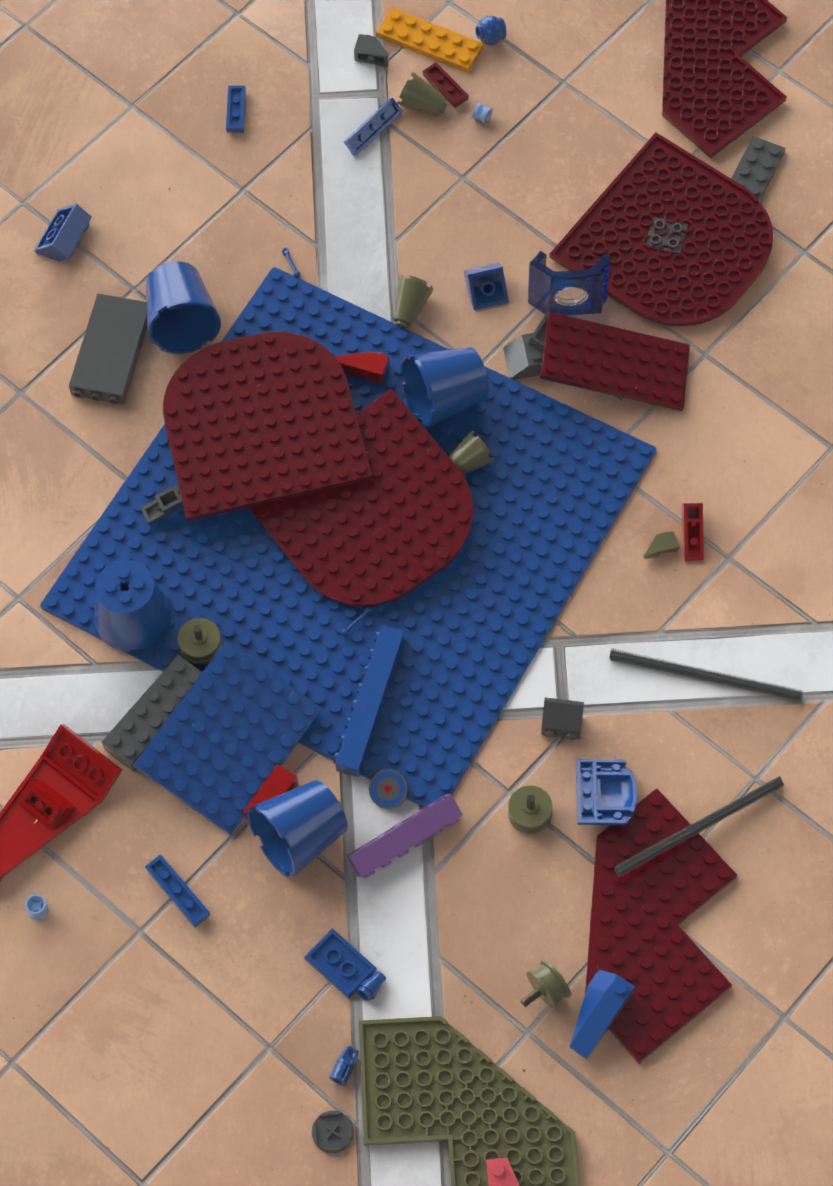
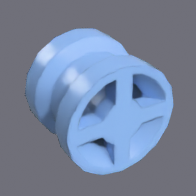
M478 103L473 111L472 118L474 120L479 119L483 124H487L493 109Z

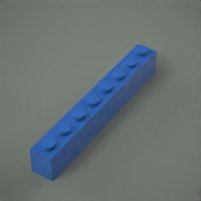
M382 625L380 632L377 631L375 634L374 642L376 644L374 649H370L368 656L370 662L368 666L365 665L362 675L364 680L363 683H359L357 688L358 698L353 700L351 706L352 716L346 720V734H342L339 746H341L340 751L336 752L333 763L336 765L337 772L356 777L360 776L405 640L404 631Z

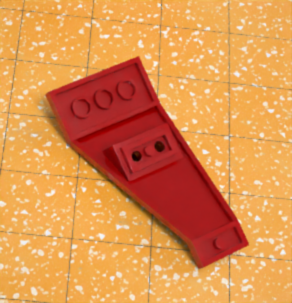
M60 724L38 761L0 812V882L14 868L101 804L122 772L120 767L65 724Z

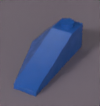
M599 970L587 986L569 1048L587 1060L632 997L635 986L616 974Z

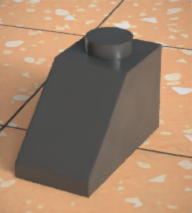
M359 34L354 48V61L388 67V53L378 39L371 35Z

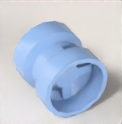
M37 894L28 897L25 906L30 917L34 920L45 918L48 914V906L45 899Z

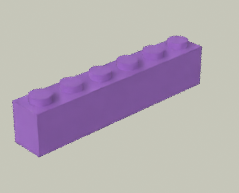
M446 794L346 855V858L357 877L364 876V878H368L375 873L374 870L379 866L382 868L392 863V858L397 855L398 857L404 856L409 852L408 849L410 847L422 845L426 842L425 838L432 835L434 837L443 831L441 828L446 825L452 826L459 822L458 818L463 814L452 795Z

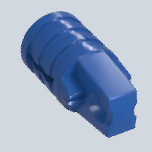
M346 1046L337 1059L329 1079L339 1085L346 1086L355 1067L359 1051L351 1046Z

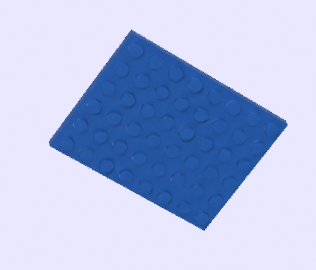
M226 640L133 767L231 836L245 816L244 809L277 764L280 766L283 764L322 708Z

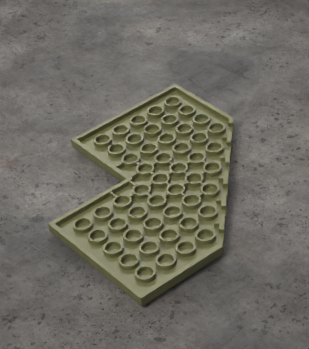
M442 1016L359 1021L364 1146L449 1141L451 1186H488L486 1160L508 1158L519 1186H579L575 1131L569 1126L567 1127L552 1111L537 1101L524 1087L522 1088L507 1072L492 1062V1059L480 1049H477L470 1040L454 1029Z

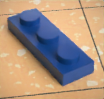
M228 86L226 133H244L246 86Z

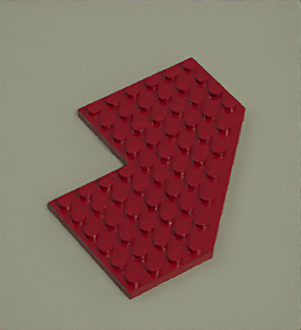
M666 0L662 116L709 158L719 153L787 99L786 95L740 57L787 22V16L768 0Z
M657 788L636 804L634 813L626 826L610 825L597 835L585 993L587 986L599 970L616 974L635 986L632 997L608 1030L638 1064L732 987L727 978L678 926L737 878V874L700 834L692 836L688 840L680 842V844L678 843L676 847L674 846V848H670V850L659 854V856L657 855V857L649 859L647 863L645 862V864L643 863L639 867L636 866L632 871L630 870V872L628 871V873L626 872V874L624 873L620 877L615 872L616 865L629 860V858L691 825Z

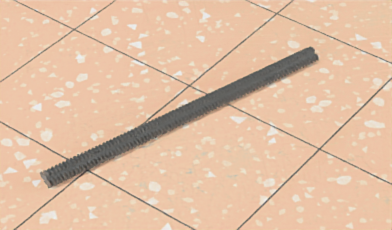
M611 648L609 659L611 658V660L615 661L618 659L620 662H630V664L634 665L637 663L639 666L644 665L646 668L649 666L651 669L656 667V670L662 671L663 669L665 672L668 670L670 673H680V675L684 676L687 674V677L692 675L696 679L699 677V679H706V681L711 679V682L717 683L718 681L720 684L723 682L725 685H735L737 688L742 686V689L747 687V690L748 688L751 691L754 689L756 692L759 690V692H766V694L771 692L773 696H777V694L778 697L783 695V698L788 696V699L789 697L792 700L795 698L797 701L799 699L801 701L803 690L798 689L796 691V688L791 690V687L790 689L789 687L786 689V686L784 688L781 685L779 687L777 684L774 686V684H767L764 681L763 683L757 680L755 682V679L750 681V678L749 680L748 678L745 679V677L743 679L740 676L738 678L736 675L731 676V674H727L726 676V673L720 672L719 674L717 671L714 673V670L713 672L712 670L709 671V669L707 671L704 668L702 670L700 667L695 669V666H691L690 668V665L689 667L685 664L683 666L681 663L678 665V663L676 664L673 661L672 664L671 661L666 663L664 659L659 661V658L658 660L657 658L654 659V657L652 659L650 656L648 658L647 656L645 658V655L640 657V654L635 656V653L634 655L631 652L628 654V652L626 653L623 650L621 653V650L620 652L619 650L616 651V649L614 651V648L613 650Z
M781 777L774 778L772 781L720 808V810L718 809V811L674 833L672 836L658 842V844L656 843V845L629 858V860L616 865L615 872L620 877L624 873L632 871L636 866L639 867L641 864L647 863L649 859L651 860V858L659 856V854L670 850V848L676 847L678 843L680 844V842L688 840V838L701 833V831H705L711 825L713 826V824L721 822L723 818L725 819V817L727 818V816L729 817V815L731 816V814L733 815V813L735 814V812L752 805V803L768 796V794H772V792L784 787Z

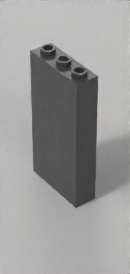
M97 293L69 383L71 395L77 398H91L94 401L102 400L112 404H125L147 331V302Z

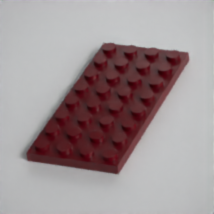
M549 312L547 315L540 379L682 411L685 402L690 344Z

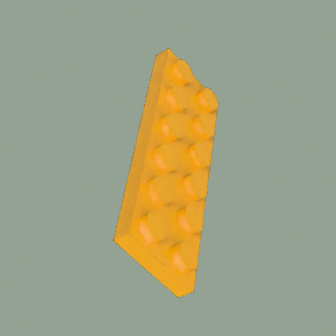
M392 7L376 31V36L468 73L484 48V43Z

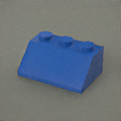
M77 203L58 209L35 247L34 252L56 261L69 259L74 253V247L81 241V235L88 229L92 216Z

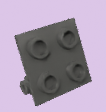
M653 217V224L650 226L648 235L652 236L647 238L646 245L652 246L657 244L653 249L658 250L660 245L667 244L672 248V253L680 254L685 237L682 229L687 230L688 224H680V222L669 224L662 218ZM657 223H663V226H662V225L657 226L656 224H657ZM665 224L668 226L666 235L659 236L654 233V226L658 233H664L666 231ZM672 232L680 233V234L682 235V237H683L682 242L679 244V241L681 240V238H680L679 235H676V234H675V235H672V236L670 237V239L668 240L669 234L672 233ZM670 241H672V242H674V243H677V244H676V245H672V244H670ZM662 247L660 251L670 252V249Z

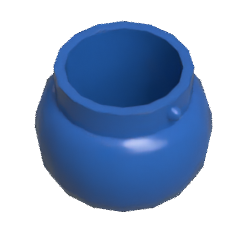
M495 16L481 18L475 28L476 37L486 45H495L500 40H504L507 33L504 19Z

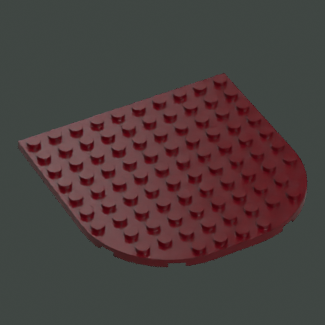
M655 132L550 252L549 258L647 320L669 326H692L721 316L739 301L768 263L773 244V230L766 209L762 207L758 202L759 199L751 191ZM653 217L662 218L669 224L676 222L688 224L687 230L682 229L685 237L680 254L672 253V248L667 244L660 245L658 250L653 249L657 244L652 246L646 245L647 238L652 236L648 235L650 226L653 224ZM657 223L656 225H657V226H660V225L663 226V223ZM665 224L666 231L664 233H658L654 226V233L664 236L668 232V226ZM675 232L670 233L669 236H668V240L670 239V237H671L672 235H675V234H676V235H679L680 238H681V240L679 241V244L682 242L683 237H682V235H681L680 233H675ZM670 241V244H672V245H676V244H677V243H674V242ZM668 247L670 252L660 251V249Z
M265 332L216 343L201 349L184 361L175 371L167 385L163 400V416L187 522L373 479L344 370L336 357L315 340L289 332Z
M392 389L356 414L373 479L249 507V510L306 582L322 596L324 595L334 600V602L346 606L376 607L378 604L394 602L405 597L443 570L458 556L465 541L467 542L473 524V501L466 479Z

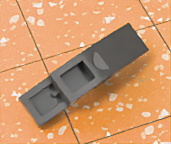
M179 485L157 494L154 501L140 509L151 526L177 510L184 508Z

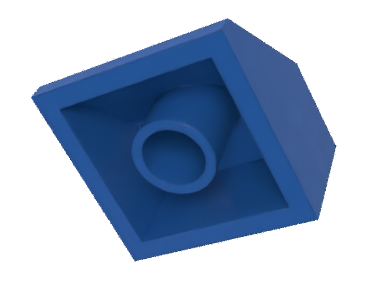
M499 263L464 271L468 294L474 310L509 302L503 267Z

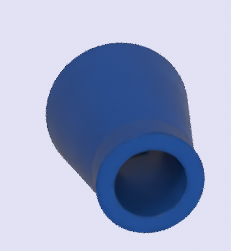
M377 971L358 986V995L367 1002L371 999L373 1000L386 977Z

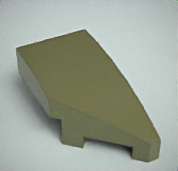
M674 531L656 534L643 556L644 559L658 557L661 553L678 551L680 545Z

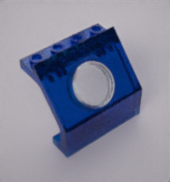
M542 251L529 263L528 303L545 315L547 312L566 316L602 313V305L608 298L607 290L609 288L608 280L611 268L608 255L604 253L593 267L588 270L553 271L546 266L547 255Z

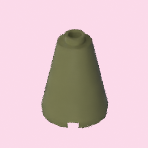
M412 73L410 76L413 79L407 80L399 96L402 101H398L397 104L435 115L443 114L448 105L445 103L446 99L417 74Z
M403 275L399 277L394 311V321L398 327L406 328L411 326L431 296L433 287L430 286L429 288L426 286V281L409 275L407 278H403Z
M473 430L469 432L449 456L463 475L495 461L494 457L489 458V453L491 452L480 437L473 436L475 434Z

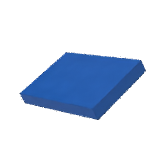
M333 928L304 957L310 965L348 999L358 990V986L362 982L370 978L377 971V968Z

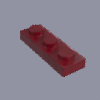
M437 62L423 70V76L454 108L469 99V95Z

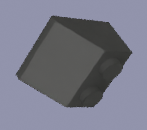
M533 333L520 335L503 347L509 376L513 380L540 375L543 350L529 342Z
M545 697L541 735L549 738H555L556 736L564 737L567 740L580 739L584 702Z

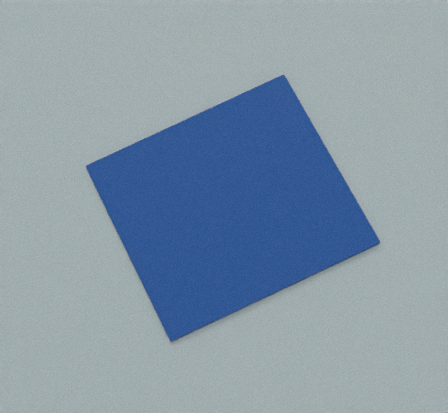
M276 267L270 270L221 341L265 332H289L315 340L334 356L365 352L383 353L389 356L390 366L383 384L345 374L354 408L358 411H361L391 389L409 409L402 388V383L405 382L404 374L400 373L402 358L410 354L450 350L405 328L398 327L395 323ZM485 367L489 383L487 400L431 427L425 428L448 457L469 432L473 430L475 432L473 436H479L491 452L489 453V458L494 457L495 459L492 463L463 475L471 491L474 511L473 524L467 542L465 541L458 556L443 570L405 597L394 602L370 607L372 609L371 613L359 621L349 631L347 636H342L341 631L350 626L367 607L342 605L324 595L322 596L314 590L249 508L188 522L185 510L181 508L151 526L148 524L140 508L154 501L157 494L179 485L164 424L47 593L40 606L42 610L102 640L94 624L95 583L98 575L105 567L116 561L132 560L141 563L150 571L166 596L170 605L171 621L165 635L153 646L144 650L137 649L123 652L163 672L177 655L183 658L178 644L180 628L187 621L195 618H205L212 621L220 631L222 646L227 640L322 708L298 743L331 760H334L335 753L340 751L341 746H339L342 734H346V720L352 716L351 706L353 700L358 698L357 688L360 682L363 683V670L365 665H369L370 660L368 656L370 649L375 647L374 638L376 632H380L382 625L404 631L405 640L360 775L371 780L381 770L391 769L398 771L408 782L409 792L406 799L424 808L446 794L453 795L656 453V447ZM192 664L201 672H203L205 668L208 666V664Z

